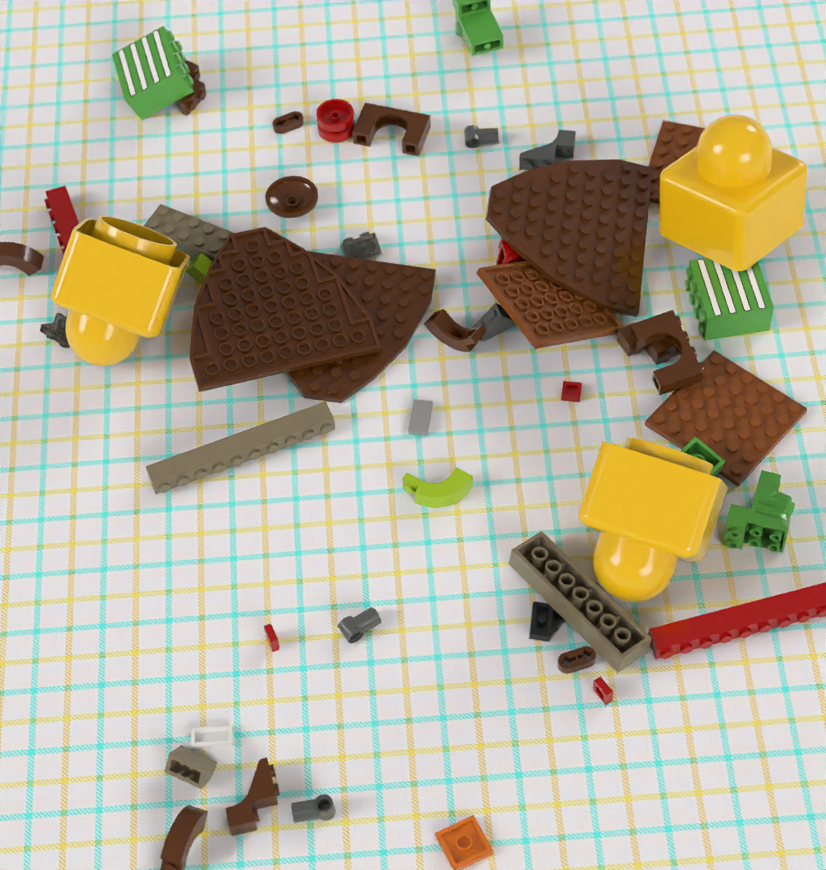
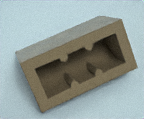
M181 745L169 753L164 772L202 789L212 777L218 762Z

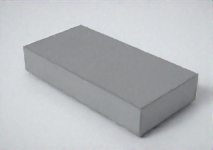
M414 399L408 429L409 434L428 435L433 401Z

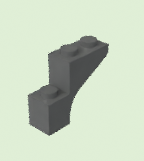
M558 130L557 137L553 142L520 153L519 170H532L555 164L556 157L573 158L576 131Z
M495 303L472 328L481 325L485 328L486 332L482 335L483 339L481 340L483 342L517 325L500 304Z

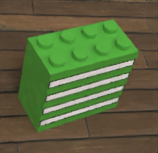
M164 26L112 54L124 99L141 120L194 92L192 87L194 82L188 74L190 70L185 63L187 60L183 52H181L183 47L179 41H175L173 33L170 30L167 31Z
M708 258L689 261V268L686 269L687 280H685V289L690 293L689 301L691 305H694V317L699 321L698 330L700 334H703L705 341L770 330L774 306L758 262L747 270L734 271Z

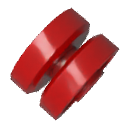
M330 99L319 105L316 118L320 137L331 143H340L351 138L355 127L352 105L342 99Z

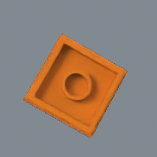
M474 815L435 833V837L453 870H462L494 854Z

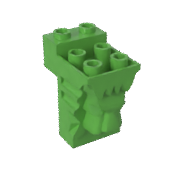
M453 0L455 32L469 46L471 56L504 48L503 34L491 11L490 0Z
M761 470L751 509L731 504L725 524L722 545L742 550L743 543L752 547H761L772 552L783 553L790 525V517L794 511L795 503L792 502L791 496L779 492L780 474Z

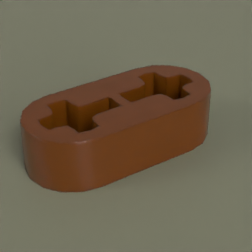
M298 111L285 114L273 120V130L277 134L287 133L300 128L304 124L303 114Z
M588 646L565 652L558 658V669L562 673L569 674L591 667L595 663L596 653L593 648ZM583 654L590 656V659L587 660L585 657H583ZM564 660H567V662L570 663V666L564 664Z

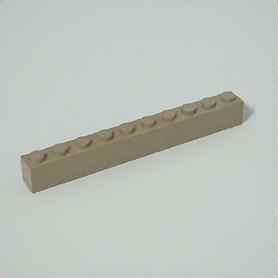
M325 401L146 466L148 477L155 494L164 493L197 479H203L208 475L222 472L230 467L239 466L249 460L258 459L260 456L274 453L282 448L335 430L334 417Z

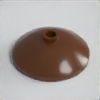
M286 176L276 180L268 187L265 200L269 210L277 216L296 218L309 213L316 206L318 190L313 182L304 177Z

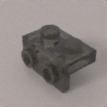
M369 232L362 233L356 239H353V237L342 240L343 243L339 246L346 257L367 259L382 253L375 232L371 234Z
M56 313L54 322L41 324L40 332L44 333L47 338L58 342L61 347L70 348L65 333L67 317L61 313Z

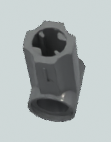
M469 125L464 129L465 145L468 148H477L480 144L499 143L498 128L479 129L475 125Z
M371 607L355 617H345L339 622L338 628L349 643H355L362 638L366 631L379 625L381 618L376 609Z
M326 794L319 795L316 799L291 803L294 823L314 819L328 821L336 814L333 800ZM323 805H330L328 809L320 810Z

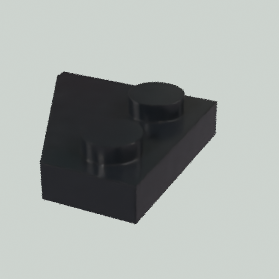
M533 601L529 639L550 642L565 620L548 603Z

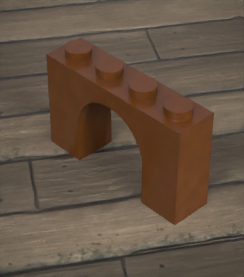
M364 104L352 131L353 144L370 147L376 132L380 128L395 125L406 130L402 140V153L414 156L420 155L431 128L430 115L376 104Z
M673 310L633 323L630 328V334L637 349L663 341L673 344L681 354L680 359L674 364L653 371L652 381L659 395L702 381V376L705 372L703 364L698 362L696 358L695 348L689 344L687 332L683 331L681 327L680 317L676 316Z

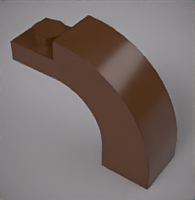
M0 242V266L16 267L28 276L41 270L44 255L23 244Z
M444 309L434 312L424 323L438 340L461 352H470L483 339L482 335L486 332L482 325L474 328L462 327Z
M187 805L180 811L166 837L160 859H162L160 870H184L192 843L204 830L208 811L191 805Z

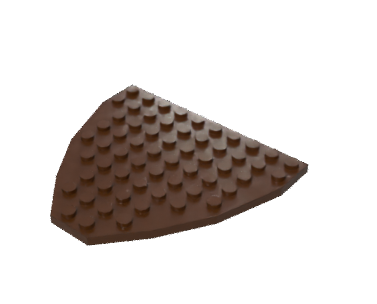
M620 159L568 160L525 171L491 186L486 221L517 254L551 282L596 304L597 307L637 317L640 305L653 167Z
M266 227L233 233L228 236L208 269L194 305L189 359L199 392L381 351V345L371 316L341 278L304 248Z
M307 251L335 272L369 313L381 345V351L287 372L286 375L301 395L307 399L342 403L374 380L407 347L431 305L436 269Z

